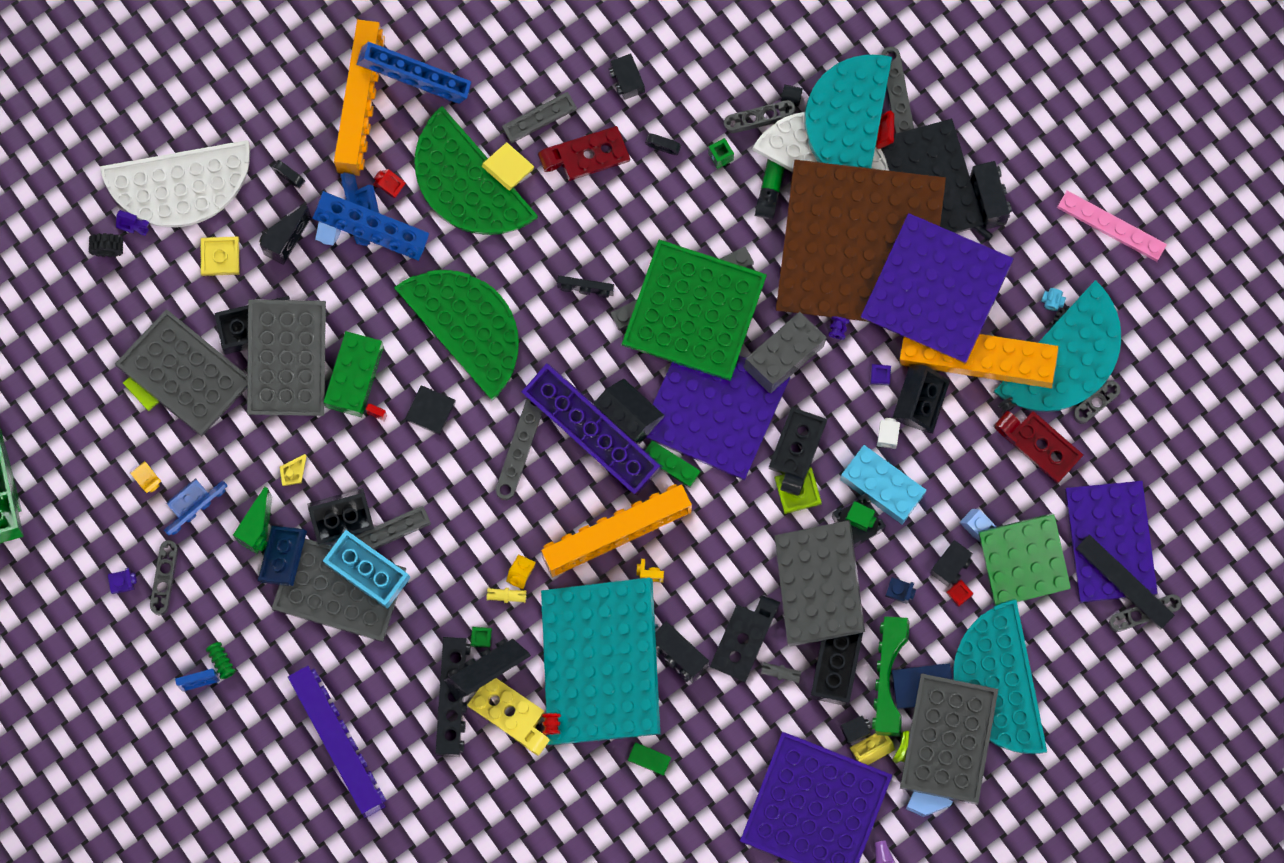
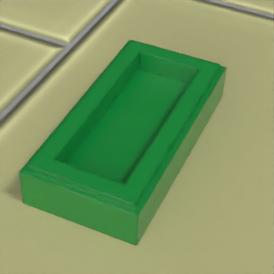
M636 742L628 758L629 762L662 776L665 775L671 757Z

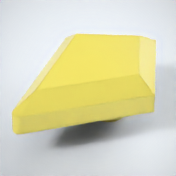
M306 454L280 466L282 486L302 483L307 458Z

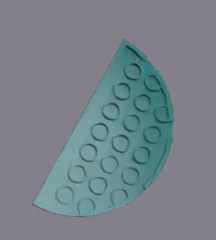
M885 55L852 57L831 67L817 81L806 104L804 127L809 140L808 144L818 162L871 169L892 57Z
M1096 280L1038 342L1059 346L1053 387L1045 388L1003 381L993 393L1003 400L1012 397L1013 403L1027 410L1052 412L1068 409L1084 402L1104 385L1118 360L1121 347V326L1114 303Z
M1012 600L999 604L981 615L966 631L954 659L953 680L998 689L990 742L1017 753H1047L1017 600Z

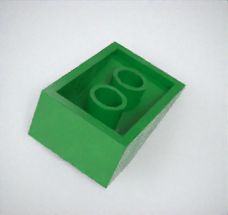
M267 487L263 488L233 534L239 544L255 554H258L259 551L262 552L268 543L266 540L268 538L272 495Z

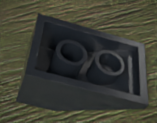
M301 206L261 235L259 242L265 256L282 265L285 264L312 218L308 206Z

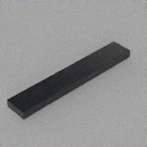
M1090 534L1076 547V550L1160 630L1175 616Z

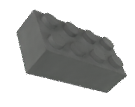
M799 312L746 358L744 369L771 394L824 347L827 337Z

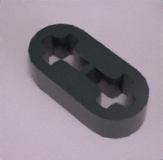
M652 133L648 134L645 141L647 146L671 155H678L681 149L680 143Z
M277 160L272 166L276 173L298 189L306 182L302 176L280 160Z

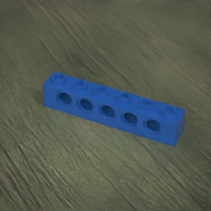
M369 41L361 47L356 64L458 104L467 99L471 81Z
M324 191L312 218L418 261L429 236L428 232Z

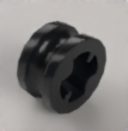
M1012 397L998 405V408L1002 409V414L1006 411H1011L1017 406L1016 403L1012 402Z

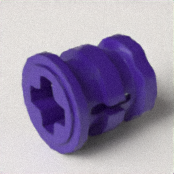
M831 317L833 324L830 325L831 332L828 334L829 337L844 340V332H847L846 324H849L850 321L842 317Z

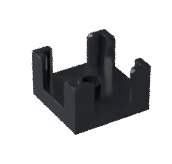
M867 494L857 499L856 502L872 509L871 501ZM853 504L844 509L839 508L832 513L834 522L845 521ZM874 514V517L877 519L873 527H868L866 532L851 525L854 548L885 531L886 525L882 519H878L876 514Z

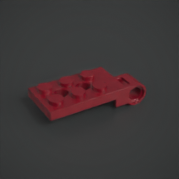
M617 126L545 148L538 153L544 172L554 171L563 165L568 181L630 162V156ZM607 145L611 148V152L604 153L601 147ZM591 151L594 157L588 159L584 156V152Z
M1006 411L993 425L997 432L1057 484L1084 456L1034 411L1022 423L1011 412ZM1044 440L1047 443V447L1040 449L1037 447L1036 442ZM1058 452L1062 459L1058 462L1053 461L1051 454Z

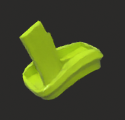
M907 730L901 733L899 749L892 759L896 764L905 762L910 733Z

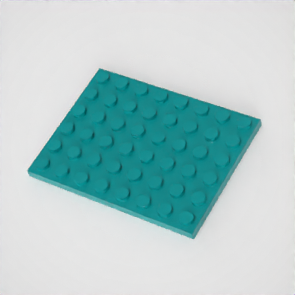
M641 578L541 590L546 713L561 714V717L558 718L560 734H547V737L550 739L548 745L659 735L660 715L653 579Z

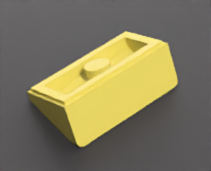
M875 733L850 747V750L857 761L869 765L893 752L895 747L889 736H880Z

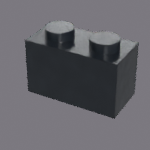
M631 53L610 61L611 68H608L611 78H615L617 82L615 88L618 95L622 94L623 99L626 100L645 93L644 83Z
M954 540L931 569L930 574L947 587L951 583L955 585L961 577L960 571L963 568L967 569L973 560L970 558L973 553Z

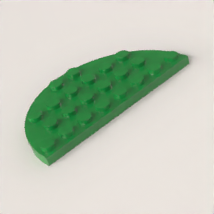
M441 106L428 120L422 134L419 136L415 151L417 182L423 197L431 209L452 226L463 231L482 235L512 232L536 220L538 215L514 188L509 191L482 167V164L488 158L444 107Z
M453 270L428 271V273L412 276L395 286L394 290L488 398L493 401L509 382L514 372L519 352L516 322L512 311L502 296L486 282L470 274Z

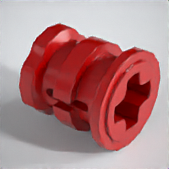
M542 714L544 718L543 726H545L543 734H560L558 718L561 717V714Z

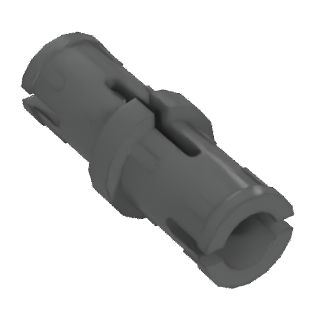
M763 662L761 674L777 677V680L785 679L799 683L801 671L785 668V665L777 666Z

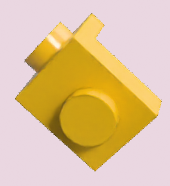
M145 461L130 472L146 493L149 491L153 492L160 486L161 480Z
M518 554L509 569L506 582L524 589L536 562Z

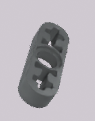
M1108 381L1096 393L1080 404L1074 411L1075 421L1080 424L1090 421L1118 397L1120 393L1119 384L1115 381ZM1108 386L1109 388L1114 387L1115 394L1110 393L1105 398L1104 394L1108 391ZM1100 398L1102 406H1093L1092 399ZM1089 407L1091 410L1087 412L1086 418H1080L1079 411L1084 412Z

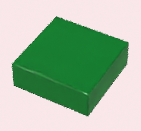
M472 627L471 647L490 648L492 628Z

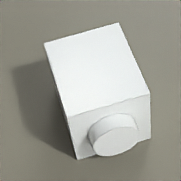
M892 418L881 420L877 440L878 447L896 449L900 422H896Z

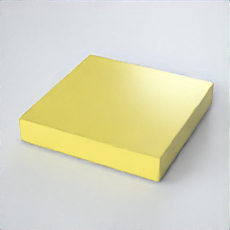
M507 142L482 164V167L509 191L534 169V166Z
M239 237L201 238V276L240 275Z

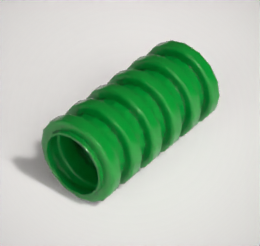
M216 642L208 646L206 652L209 653V658H212L211 662L215 663L214 668L218 669L217 673L220 674V679H226L234 675L236 670L232 668L233 664L230 663V658H227L228 654L224 653L225 648L221 647L222 643Z

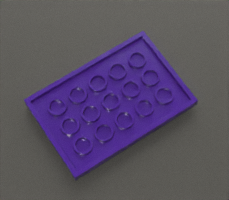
M1143 481L1066 488L1065 494L1079 602L1126 598L1076 550V547L1089 534L1154 596L1157 595Z

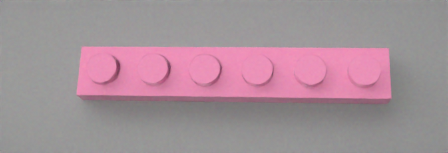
M1066 191L1057 207L1156 262L1167 245L1069 191Z

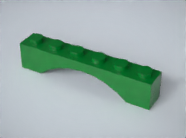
M884 616V622L880 624V634H883V639L879 641L878 647L879 653H881V660L877 661V672H880L879 679H876L875 690L878 691V699H874V710H877L876 718H873L872 729H875L876 734L880 736L901 737L902 716L892 700L890 674L896 656L908 642L910 626L908 618Z

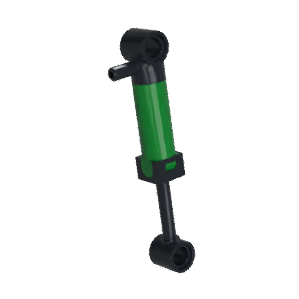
M784 84L781 101L789 100L794 103V106H799L803 88ZM788 106V107H785V108H786L785 112H786V113H789V110H790L789 106ZM767 159L755 216L773 220L785 168Z

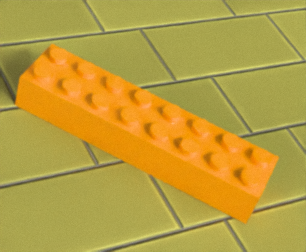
M357 19L334 158L337 173L340 174L349 173L360 176V171L364 170L365 167L363 153L367 152L368 148L366 134L369 135L371 130L369 117L373 116L374 106H372V99L376 98L375 82L379 80V73L356 64L361 47L368 41L384 47L385 36H383V29H381L379 22Z
M980 334L965 364L904 337L900 364L903 366L924 365L936 371L1052 388L1059 346Z
M674 484L668 487L667 491L662 494L659 492L649 496V500L643 503L642 501H637L628 510L620 509L614 513L613 517L608 519L603 517L597 520V524L591 527L586 525L580 528L579 532L574 535L570 533L563 536L561 541L557 543L550 542L544 545V549L541 550L542 558L551 577L562 574L692 512V504L682 484L679 486Z

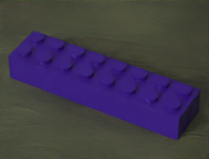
M546 363L521 391L634 495H638L663 467L550 364Z
M306 666L289 675L288 679L361 814L364 818H367L385 808L384 802L387 800L381 789L375 788L374 785L377 784V781L371 771H366L365 768L368 765L361 754L357 755L356 751L359 748L352 736L348 738L346 735L349 733V730L343 720H338L337 717L340 714L334 703H329L328 700L331 697L324 685L320 687L319 683L322 681L315 668L311 670L309 666Z

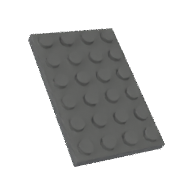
M248 300L247 415L324 416L326 301Z
M167 309L115 363L117 368L201 437L247 389L248 375Z
M848 520L774 535L789 647L865 632L851 522Z
M305 538L294 585H279L272 610L384 642L398 596L390 607L386 609L324 564L323 560L333 546L323 543L318 544L316 541ZM396 565L406 572L407 569L405 567Z
M921 673L900 789L978 805L998 689Z

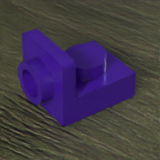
M125 568V571L108 574L111 594L135 590L134 584L137 583L135 572H132L130 568Z

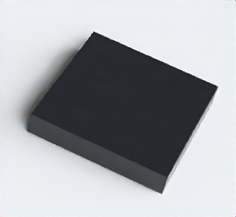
M421 385L405 421L441 435L456 400Z

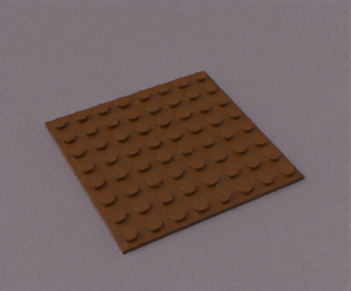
M794 159L776 311L801 312L802 314L824 317L836 316L849 320L869 322L862 319L861 315L908 213L940 226L946 177Z

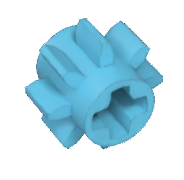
M1050 288L1049 292L1044 291L1041 302L1045 303L1044 307L1046 309L1058 311L1059 307L1063 308L1066 297L1062 296L1063 292L1061 290Z

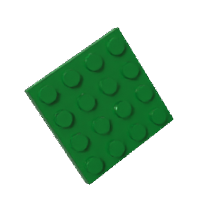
M1053 513L978 532L994 606L1012 600L1020 602L1071 589L1056 519Z

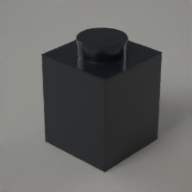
M862 715L842 724L840 729L847 744L850 745L870 736L872 727L869 720H864Z

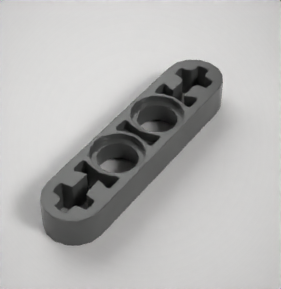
M789 100L728 115L724 120V126L729 133H738L776 123L787 116L796 114V108L794 103ZM788 106H789V108H790L789 113H786V112H785V110H786L785 107H788ZM776 109H779L780 116H778ZM767 111H773L774 116L767 119L764 117ZM754 115L756 120L753 123H747L746 119L748 116ZM733 120L735 121V127L730 125Z
M170 540L164 541L159 549L150 601L151 611L158 616L166 614L169 609L178 556V547ZM169 545L174 549V551L169 553V558L173 559L172 561L162 559V557L167 558V552L164 549L168 548ZM168 563L171 565V570L169 573L164 574L161 572V566ZM159 583H167L168 589L165 592H159L157 590ZM156 595L166 596V599L162 598L161 600L164 608H160V611H157V608L154 607L159 604V597H156Z
M1174 594L1158 599L1164 605L1168 604L1170 599L1176 601L1175 608L1172 606L1167 607L1172 613L1177 612L1182 605L1180 597ZM1133 607L1114 614L1109 620V627L1114 632H1121L1151 620L1137 607ZM1134 611L1141 614L1142 618L1138 622L1133 621L1131 618V613ZM1127 614V620L1130 623V625H1128L1126 621L1121 624L1120 628L1118 627V625L1114 626L1113 623L1116 621L1115 618H1117L1120 621L1125 619L1126 617L1124 615Z

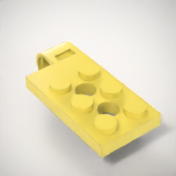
M497 678L480 687L467 704L470 709L513 737L537 756L541 754L550 741L547 736L535 729L545 711ZM492 697H499L500 701L497 705H490L489 701ZM508 707H514L515 713L512 716H506L505 710Z

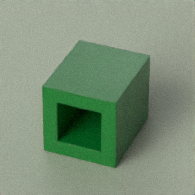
M725 138L708 146V154L717 169L734 161V152Z
M854 501L845 521L849 520L852 526L866 532L868 527H873L877 518L874 517L875 510Z

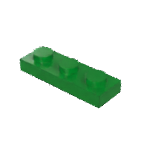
M651 441L645 450L663 466L660 470L691 488L701 472L654 441Z

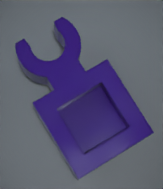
M122 210L118 211L116 215V228L133 234L135 231L141 235L148 233L149 229L147 227L149 222L147 220H137V215Z

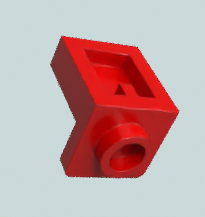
M389 169L380 170L374 177L376 181L373 183V186L380 187L392 198H396L406 182Z

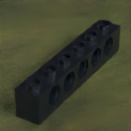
M443 637L436 756L460 757V752H464V741L461 740V735L465 733L466 721H462L463 713L467 712V702H464V697L455 702L449 701L448 696L451 694V691L444 680L449 677L448 673L456 668L461 670L465 667L464 663L466 662L467 655H470L471 644H467V638ZM454 654H459L461 660L458 663H453L451 657ZM450 712L458 714L455 721L447 720V715ZM450 731L456 733V738L452 741L446 739V734Z

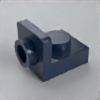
M892 577L885 597L907 604L909 599L913 600L916 589L913 588L914 582L907 583Z

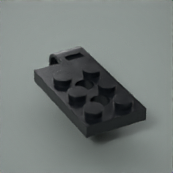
M791 407L769 464L770 470L785 475L781 491L799 497L828 419ZM800 427H805L809 432L806 435H800L797 430ZM794 444H799L802 450L795 453L791 450V447Z
M762 594L755 612L737 604L710 667L746 682L780 602ZM741 633H745L749 637V641L744 645L740 644L737 640ZM733 651H738L741 654L740 661L732 662L730 654Z

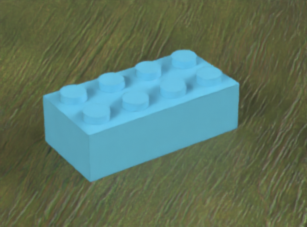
M863 445L841 474L840 478L842 482L860 495L867 494L871 503L902 525L926 493L925 488L865 445Z
M347 530L344 531L323 560L326 566L386 609L390 607L410 579L408 573Z

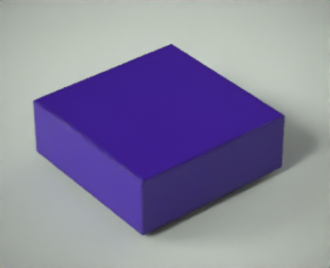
M872 364L870 384L889 386L891 366Z

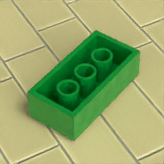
M345 331L323 402L325 408L363 417L384 349L381 340Z

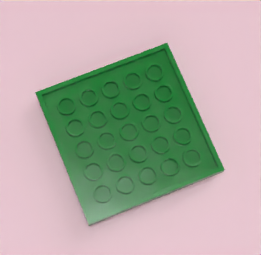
M659 239L622 341V346L731 381L767 274Z

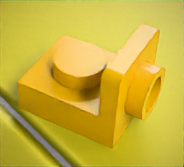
M641 559V564H637V575L640 576V579L652 578L653 582L663 583L664 571H660V568L651 567L649 570H645V559Z

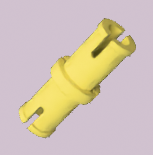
M487 588L488 601L526 603V590Z

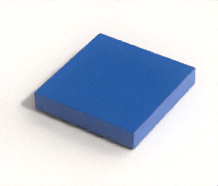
M212 668L176 678L175 681L178 688L184 692L217 683L220 679L217 672Z

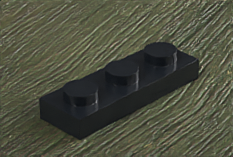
M559 275L557 279V288L565 292L575 290L579 291L580 294L590 295V293H594L603 298L614 296L615 286L611 283Z

